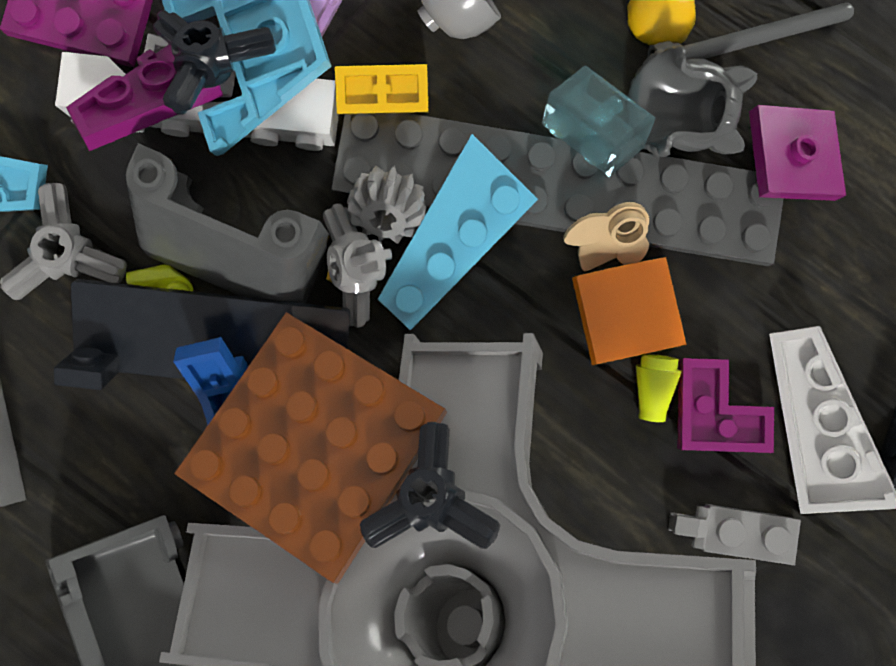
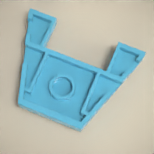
M162 0L164 9L168 13L175 12L187 23L205 20L217 15L220 27L223 28L225 35L261 27H268L273 33L276 51L273 54L233 62L242 95L198 112L209 150L216 156L228 151L332 67L310 0Z

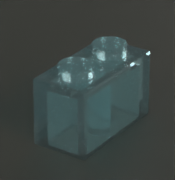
M585 65L549 93L542 124L555 137L562 139L580 153L589 164L596 166L610 177L644 148L656 118Z

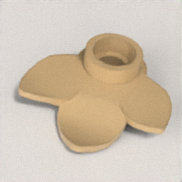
M621 203L611 208L607 213H592L581 217L567 229L563 239L568 245L579 246L578 257L583 271L591 270L615 258L623 265L637 263L644 258L649 249V242L646 237L649 216L646 209L638 203Z

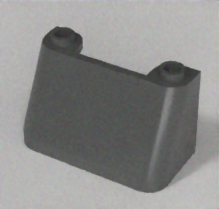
M138 143L127 167L126 181L139 246L146 255L241 297L296 303L307 302L327 257L328 248L332 243L329 233L320 221L293 210L277 211L265 222L259 237L252 236L202 214L204 208L195 203L190 196L189 187L193 180L189 176L178 172L173 162L162 153Z
M162 515L45 560L81 666H186L159 662L161 652L170 653L184 586L175 561L178 558L177 549L184 545L180 530L175 521L168 523L166 516Z

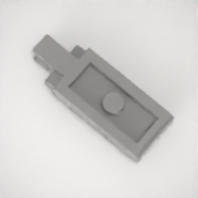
M705 504V506L697 505L695 516L670 512L668 530L673 531V534L693 537L691 546L704 552L795 566L801 520L789 516Z

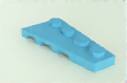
M473 134L470 136L378 298L409 330L441 300L538 200Z

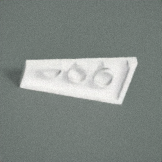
M816 326L769 334L800 514L896 509V490L821 327Z

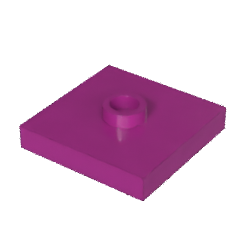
M757 105L749 111L759 197L836 201L846 196L834 111Z

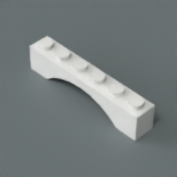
M62 52L55 106L69 115L66 108L69 104L111 75L123 77L126 74L107 56ZM315 79L245 137H250L251 142L264 146H277L278 141L296 142V147L311 151L322 150L323 145L335 146L338 123L335 80ZM207 102L188 110L184 115L178 114L149 127L161 128V132L178 137L189 136V131L204 133L198 112L223 102Z

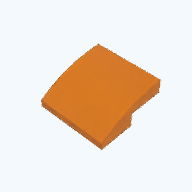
M666 257L572 277L592 365L687 345Z

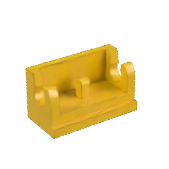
M427 64L335 66L337 114L428 112Z

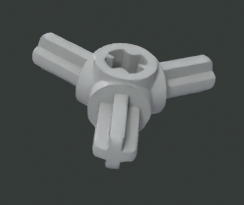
M47 183L39 187L38 195L43 226L36 228V233L32 237L30 247L27 249L29 257L1 278L2 290L12 299L20 300L50 277L58 280L64 274L78 277L84 273L104 282L120 283L126 275L127 263L121 258L93 248L92 241L81 236L79 225L71 223L66 186L61 183ZM60 245L65 247L62 255L57 253Z
M334 204L323 213L324 222L332 239V243L327 251L328 271L334 286L343 293V308H348L351 312L350 326L359 328L363 327L370 319V291L377 286L378 280L384 278L386 272L385 260L392 259L391 249L383 250L381 241L376 239L369 240L366 234L358 232L356 226L351 224V216L347 208L341 204Z

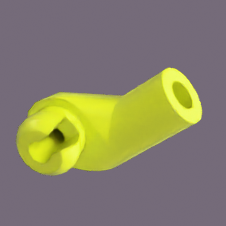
M166 264L126 272V281L130 285L193 291L189 279Z

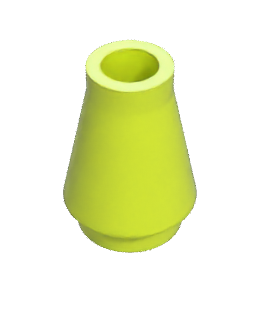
M642 354L641 363L636 365L639 419L651 422H666L667 411L682 372L677 369L679 359L663 355Z

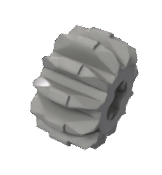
M375 166L370 174L361 173L355 181L353 190H350L347 204H349L347 210L351 212V224L361 226L362 233L366 235L373 234L378 236L379 241H382L384 238H390L398 244L403 236L413 237L418 226L421 224V220L425 217L426 201L424 200V186L414 184L412 173L404 176L397 174L395 166L389 172H384L378 166Z

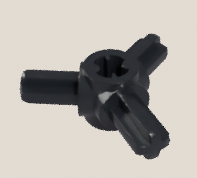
M166 10L160 11L157 14L158 20L153 24L154 31L171 45V51L175 58L173 65L177 73L163 96V102L166 107L173 109L179 115L186 114L193 107L202 88H213L227 81L231 72L234 71L233 62L270 55L276 51L273 33L268 27L225 35L222 27L217 28L215 24L209 21L199 20L187 23L175 12L168 13Z
M427 422V424L420 427L417 468L409 470V475L404 480L401 489L396 491L398 500L361 521V534L371 548L383 545L412 527L418 532L423 531L429 526L438 532H444L449 528L481 549H487L496 540L501 526L498 520L466 502L465 491L455 486V472L448 470L450 437L448 425L438 422ZM435 490L438 494L431 495L436 499L435 502L429 507L425 506L424 502H430L426 498L427 494Z

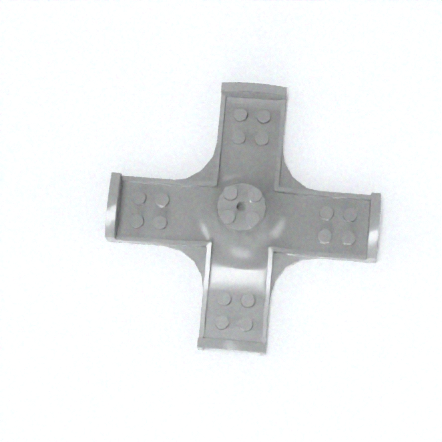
M524 333L523 342L421 343L414 334H405L399 381L446 409L447 414L441 423L448 425L450 429L448 470L455 472V486L465 491V501L500 523V530L494 543L487 549H481L449 528L444 532H438L429 526L423 531L418 532L412 527L377 548H371L365 541L340 582L335 584L252 527L188 523L186 532L193 534L194 538L170 653L161 652L159 662L186 666H756V560L624 552L578 541L548 517L532 489L529 460L536 371L542 370L543 352L534 334ZM418 459L413 465L412 469L417 468ZM435 490L427 494L426 498L430 502H424L425 506L429 507L435 502L436 499L431 496L432 494H438ZM396 494L394 495V497L392 498V500H391V502H390L389 504H391V503H393L394 501L398 500Z

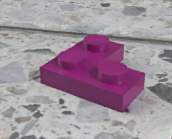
M679 359V370L682 372L678 380L677 449L774 453V407L728 405L729 360Z

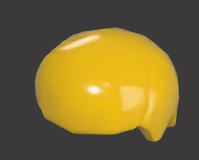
M630 0L627 4L628 27L636 39L647 43L649 46L665 41L681 44L687 39L695 25V0Z

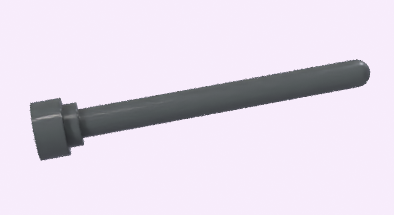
M841 3L683 46L687 50L685 57L686 60L706 59L847 21L853 16L854 8L850 3ZM665 41L650 45L648 57L659 49L664 51L668 47L681 44Z

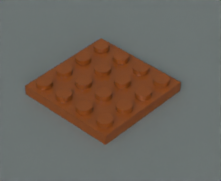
M286 312L181 463L175 475L332 583L338 584L365 542L360 531L361 521L389 505L396 491L408 475L409 470L412 469L417 461L420 427L427 424V422L441 423L447 411L434 401Z

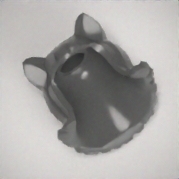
M682 45L668 47L664 51L661 49L657 50L643 62V66L638 68L635 78L631 81V88L628 91L627 98L629 103L626 106V113L628 115V129L635 142L640 143L642 149L648 150L656 157H667L670 155L672 147L687 152L710 149L721 154H734L744 151V140L736 128L741 117L743 93L749 90L756 82V72L744 66L723 68L705 59L686 60L685 54L687 50Z

